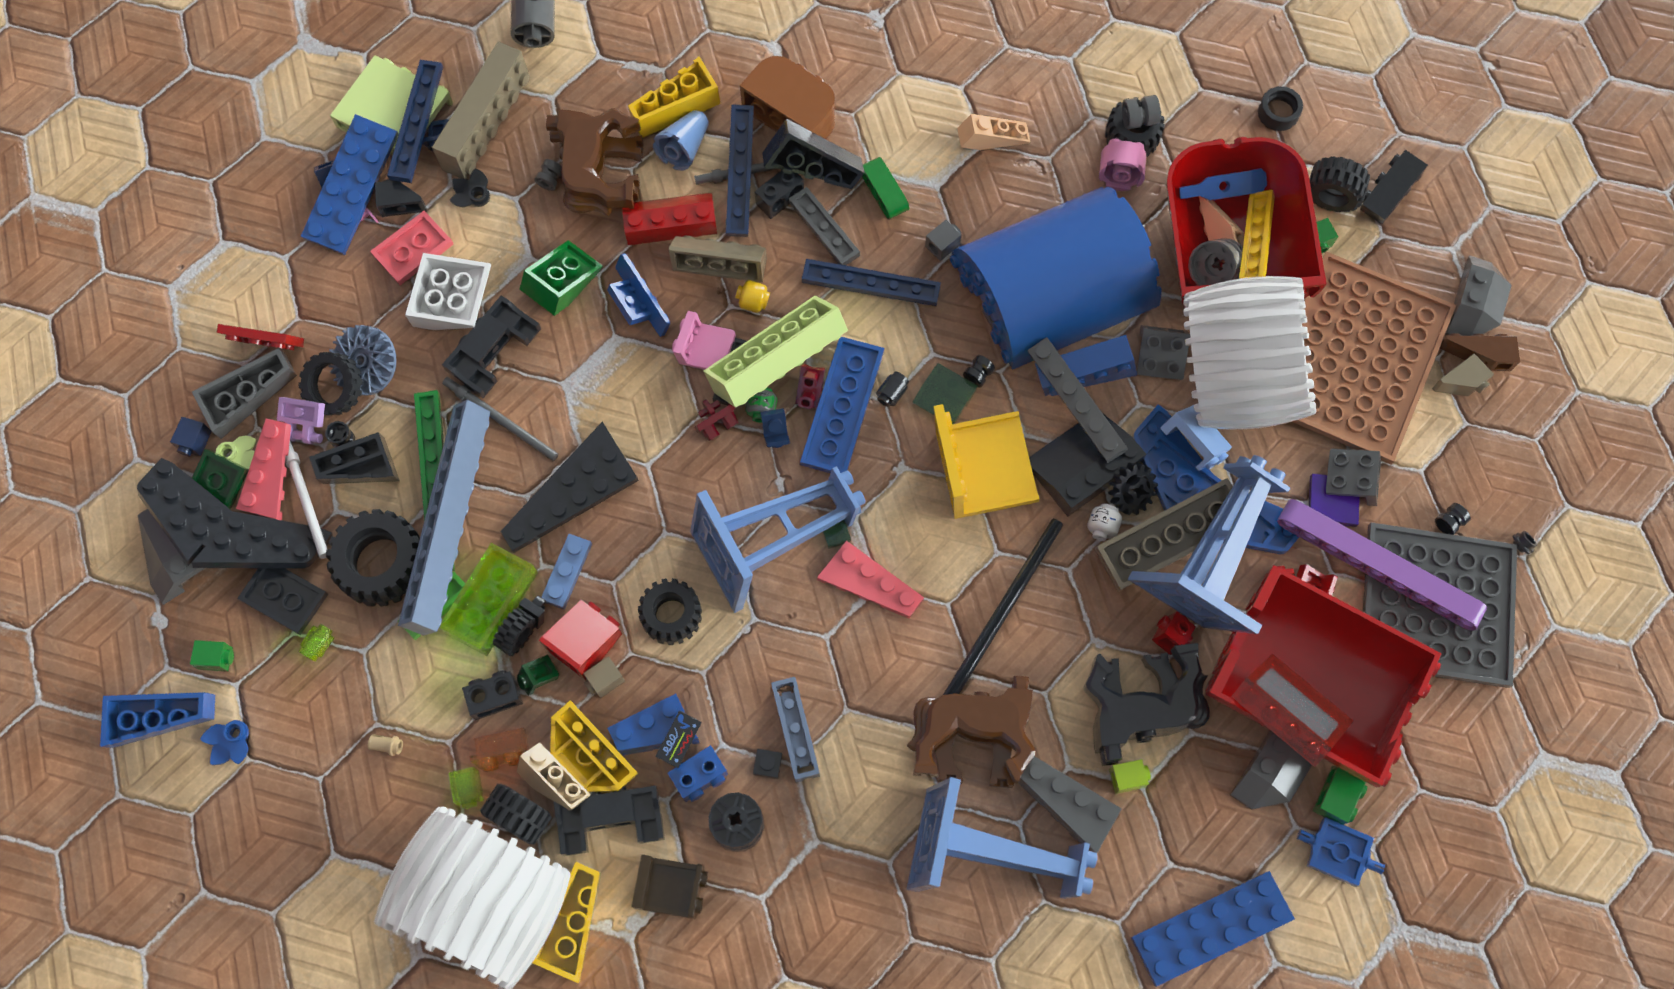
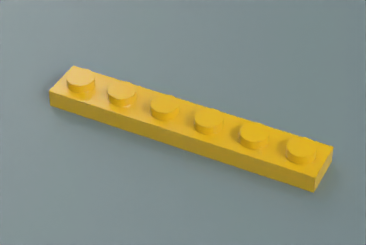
M1273 190L1249 195L1239 279L1266 276L1275 198Z

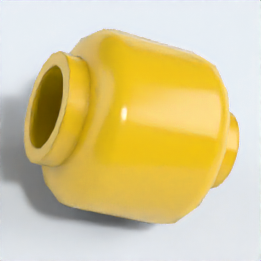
M747 280L743 286H738L735 298L739 299L738 305L741 309L759 313L762 309H766L770 292H767L766 285Z

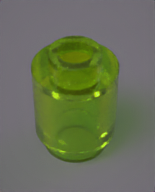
M322 624L318 627L313 625L301 642V648L298 652L316 662L319 657L322 658L334 640V637L331 636L333 631Z

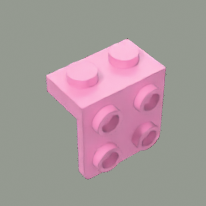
M687 311L685 319H682L680 323V333L673 342L672 351L679 364L705 370L730 353L736 334L731 329L702 324L696 312Z

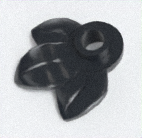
M475 168L472 171L470 180L454 178L452 180L453 189L456 194L450 198V202L455 206L467 207L473 205L475 207H482L489 202L488 179L479 169Z

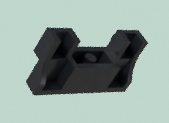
M501 295L484 316L476 320L475 327L460 339L458 346L443 362L442 366L445 371L463 382L475 394L484 398L498 382L495 375L486 370L487 366L512 337L528 346L541 330L540 324Z
M656 785L630 790L623 787L619 791H611V793L605 794L589 792L590 797L571 811L554 802L560 853L562 856L589 852L588 831L636 824L639 844L665 840Z

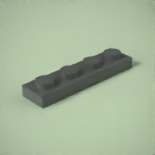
M807 187L789 198V204L838 264L846 266L860 256V251Z

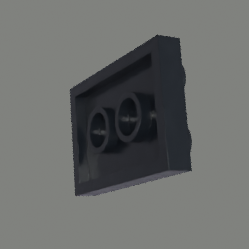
M258 568L237 599L301 635L328 596V593L285 568Z

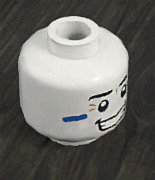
M1101 504L1092 510L1087 528L1096 540L1106 541L1107 539H1112L1118 534L1122 516L1115 506Z

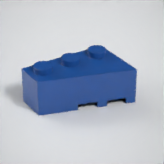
M674 694L607 729L621 755L659 749L679 710L684 713L685 711L677 695ZM697 735L692 740V745L700 743Z

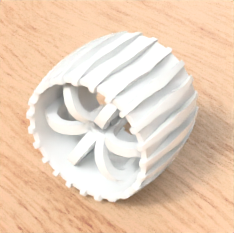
M1284 276L1240 278L1209 285L1185 294L1183 304L1187 308H1184L1183 314L1186 317L1189 316V321L1184 322V329L1190 330V338L1185 339V345H1191L1192 357L1187 358V363H1193L1194 374L1189 375V380L1196 383V390L1192 391L1191 394L1192 398H1198L1199 403L1194 405L1195 412H1200L1196 415L1199 426L1214 429H1254L1289 423L1316 414V403L1312 402L1315 400V394L1309 392V389L1314 388V381L1308 379L1307 375L1312 373L1313 369L1311 363H1306V356L1311 355V350H1309V346H1304V339L1309 338V333L1307 332V327H1302V323L1307 322L1304 310L1306 305L1302 278Z
M437 807L416 832L398 860L384 889L374 923L400 937L408 933V941L417 944L419 940L427 943L425 946L426 950L433 952L436 947L446 952L444 959L449 961L454 956L462 960V968L468 970L472 965L477 968L476 975L485 978L487 974H490L488 978L490 982L498 984V986L504 989H512L530 967L551 932L567 891L571 876L570 872L566 868H562L557 862L550 866V858L546 855H543L540 859L533 856L535 849L528 847L526 851L516 847L517 840L513 837L509 843L497 837L499 830L495 828L491 833H488L481 829L482 822L475 820L471 825L466 822V815L460 813L455 818L454 810Z

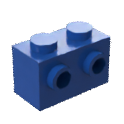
M710 745L680 764L678 768L675 767L669 771L668 775L684 801L690 800L694 802L704 795L703 791L708 787L712 786L715 788L725 782V776L728 775V772Z

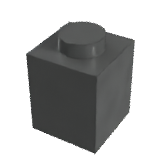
M945 220L926 235L925 247L941 261L960 246L961 231L955 224L951 225Z

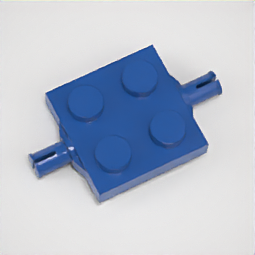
M1326 817L1322 818L1319 830L1315 835L1302 829L1298 832L1297 840L1311 845V854L1306 865L1309 868L1354 887L1359 886L1362 874L1367 869L1380 875L1384 871L1385 864L1371 859L1370 849L1374 837Z

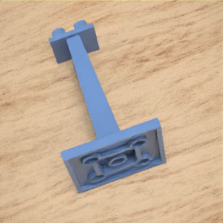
M1253 455L1251 460L1239 456L1236 463L1225 464L1223 468L1238 479L1181 574L1132 571L1128 580L1203 628L1258 634L1262 625L1224 601V598L1267 494L1289 492L1290 487L1283 483L1286 474L1276 468H1272L1270 473L1265 471L1264 467L1267 461L1257 455Z
M836 466L832 468L828 481L722 518L708 492L704 490L697 493L690 532L734 613L742 610L753 577L752 571L842 520L845 521L848 527L853 525L856 515L861 513L860 506L865 504V498L860 490L854 493L851 492L849 485L853 484L854 480L848 470L840 473ZM827 495L832 498L836 505L835 510L799 529L793 526L786 514L787 510ZM778 516L787 531V535L743 558L730 532L768 517Z
M950 777L927 788L906 890L919 892L940 887L945 857L949 856L1061 878L1063 883L1060 898L1081 897L1083 893L1088 895L1091 893L1093 879L1084 877L1087 867L1094 868L1096 866L1097 853L1089 851V843L1069 846L1067 857L952 823L961 780Z

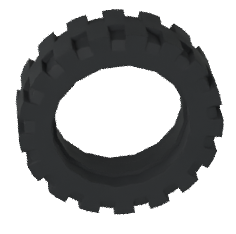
M320 352L319 355L311 356L310 361H306L303 365L304 370L300 372L301 382H299L298 386L302 391L300 393L301 398L306 401L325 403L324 415L343 414L342 412H349L351 407L358 403V396L362 394V390H360L361 385H363V379H360L361 371L359 368H356L355 361L348 359L347 355ZM330 364L339 368L344 381L343 391L340 397L333 403L326 402L318 389L319 375Z

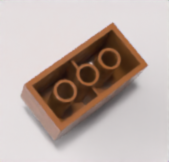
M782 56L768 57L762 60L740 85L742 105L754 106L753 117L775 132L778 131L786 118L824 139H827L834 129L835 95L832 88L820 76L808 72L801 64H796Z

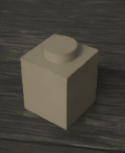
M609 656L584 673L588 679L584 684L592 695L597 692L600 698L625 682Z

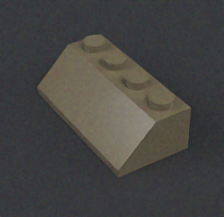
M676 236L669 246L673 271L763 283L767 253L766 248L760 245L752 244L748 246L740 245L733 241L725 243L717 242L714 239L702 240L691 236Z

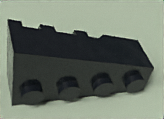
M787 118L762 152L764 168L781 169L784 173L792 174L793 172L804 175V178L811 180L817 178L824 180V183L853 189L864 174L863 163L860 157Z

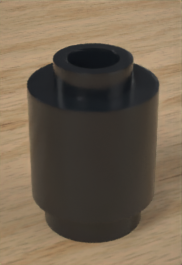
M897 371L889 374L876 392L877 400L886 407L895 406L908 389L909 380Z

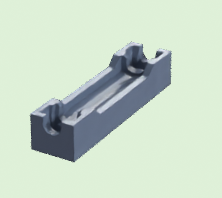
M796 677L771 682L795 782H801L807 778L820 777ZM784 686H794V693L788 691L781 693L782 696H779L777 690ZM810 763H812L815 769L800 774L797 773L798 766L803 768L810 766Z

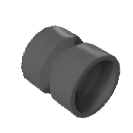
M1150 95L1142 97L1140 101L1137 98L1123 100L1122 119L1125 128L1128 130L1139 128L1142 124L1145 126L1160 124L1161 108L1158 97Z

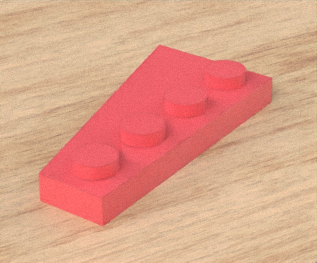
M265 419L236 509L282 520L283 513L280 512L281 501H284L285 491L282 490L283 477H286L287 473L285 456H288L291 425Z
M848 541L843 544L817 577L818 581L836 586L837 589L855 594L863 600L874 602L880 605V607L906 618H910L924 600L922 595Z

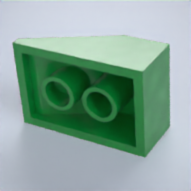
M567 240L524 270L519 290L555 316L573 302L602 270L603 265Z

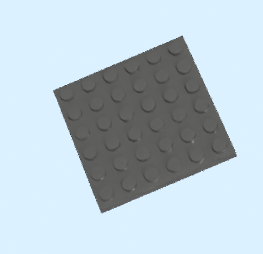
M1370 523L1368 525L1367 539L1478 599L1487 606V610L1477 629L1474 631L1467 630L1365 574L1363 612L1442 653L1438 661L1441 663V666L1434 677L1504 688L1512 687L1517 544Z

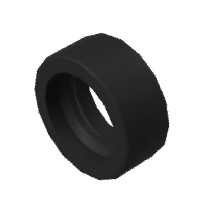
M1283 86L1271 88L1264 94L1260 102L1258 117L1269 129L1275 131L1291 129L1297 123L1303 111V101L1300 95L1291 88ZM1274 100L1286 102L1291 106L1293 114L1289 117L1276 116L1269 110L1268 103Z

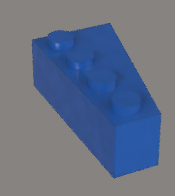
M1126 335L1060 355L1083 387L1137 376L1134 357ZM1036 365L1045 396L1058 395Z
M199 692L103 696L100 747L116 748L214 720L215 694Z

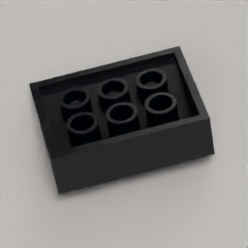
M1105 414L1103 415L1128 448L1126 452L1111 462H1106L1079 423L1029 457L1033 475L1067 517L1111 486L1109 482H1114L1116 479L1113 474L1121 473V466L1127 468L1129 462L1142 464L1146 456L1144 450L1133 437Z

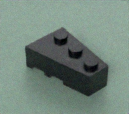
M1406 149L1401 155L1397 153L1389 163L1391 168L1387 173L1382 172L1374 182L1377 186L1373 191L1367 190L1360 207L1361 211L1381 225L1410 192L1416 181L1420 180L1428 164Z
M379 432L309 457L316 479L323 484L400 481L386 440Z

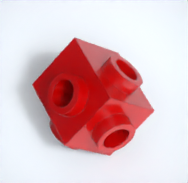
M1178 611L1169 616L1164 615L1157 623L1158 629L1152 641L1169 655H1172L1171 649L1174 646L1190 644L1193 639L1191 635L1196 626Z

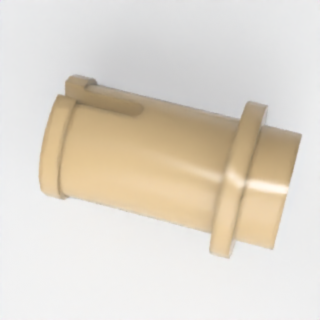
M372 734L368 741L369 750L387 752L390 756L399 755L403 748V740L399 739L398 736L390 738Z

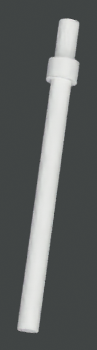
M290 441L288 456H285V464L290 468L319 558L325 559L327 547L299 467L300 459L298 453L294 452Z

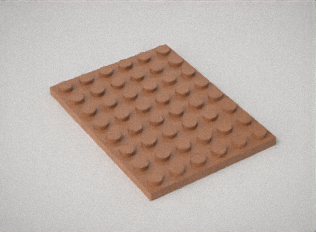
M1326 251L1322 259L1327 284L1314 298L1308 296L1304 299L1307 322L1302 323V327H1307V332L1309 333V338L1304 339V346H1309V350H1311V355L1306 356V363H1311L1313 372L1307 375L1308 379L1314 381V388L1309 389V392L1315 394V400L1312 402L1316 403L1317 412L1314 415L1292 422L1356 450L1380 451L1381 461L1392 465L1456 305Z

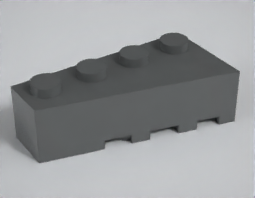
M278 348L192 391V394L211 431L222 439L297 375L287 356Z
M1035 756L1018 782L1080 844L1089 843V851L1098 853L1122 809Z

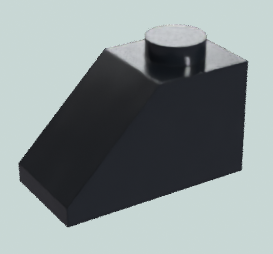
M386 179L382 182H375L376 207L382 217L427 212V207L422 197L400 181Z

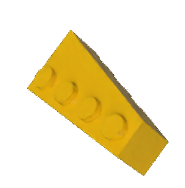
M700 56L693 60L694 64L688 68L683 67L680 69L677 76L660 83L661 86L655 91L650 90L628 105L630 116L639 119L641 130L638 131V134L642 135V138L669 127L693 110L704 112L721 104L718 86Z
M575 862L556 921L543 947L532 963L576 983H580L600 872Z

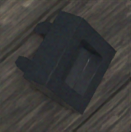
M539 595L532 602L524 598L519 603V609L536 619V629H539L544 623L546 608L543 606L546 600Z

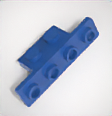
M626 253L621 254L615 268L623 281L609 284L607 291L629 325L649 320L660 337L664 336L670 326L667 314L663 312L656 297L652 295L647 287L645 280L637 272L634 263L628 258Z

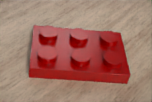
M218 324L216 332L224 334L226 340L293 351L295 346L303 347L305 339L287 334Z

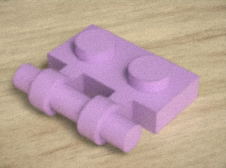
M279 397L277 421H283L291 425L290 441L302 440L305 444L322 442V434H317L314 431V427H323L325 403ZM296 424L303 425L302 431L296 428Z

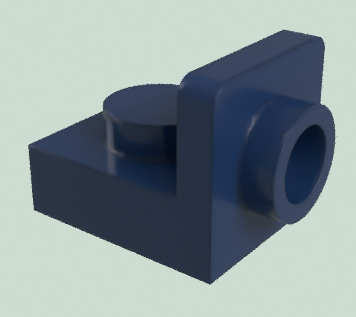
M784 408L760 412L766 447L779 448L790 444Z

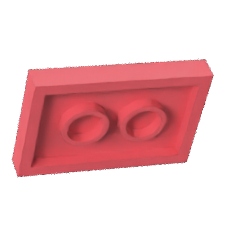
M423 211L370 252L399 285H402L418 272L423 253L441 255L454 244L434 220Z

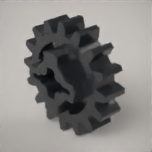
M1129 462L1127 468L1121 466V473H1114L1115 481L1109 482V485L1113 486V490H1110L1108 494L1114 496L1110 503L1116 505L1115 507L1119 511L1127 515H1131V513L1139 515V509L1146 511V504H1153L1151 496H1157L1153 488L1157 487L1158 483L1153 482L1156 475L1151 473L1152 469L1137 462L1135 464Z

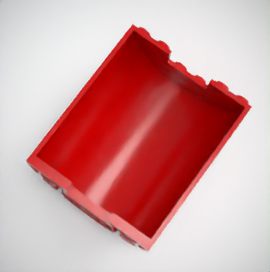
M1273 565L1262 580V585L1253 594L1245 608L1246 615L1262 625L1259 633L1252 634L1232 631L1212 671L1213 675L1207 683L1205 695L1376 788L1385 787L1392 776L1389 770L1392 764L1397 763L1402 753L1399 750L1403 736L1400 734L1403 726L1409 723L1412 717V713L1409 712L1412 705H1415L1421 697L1425 698L1431 689V685L1428 683L1431 676L1434 677L1440 669L1441 663L1438 661L1442 653Z

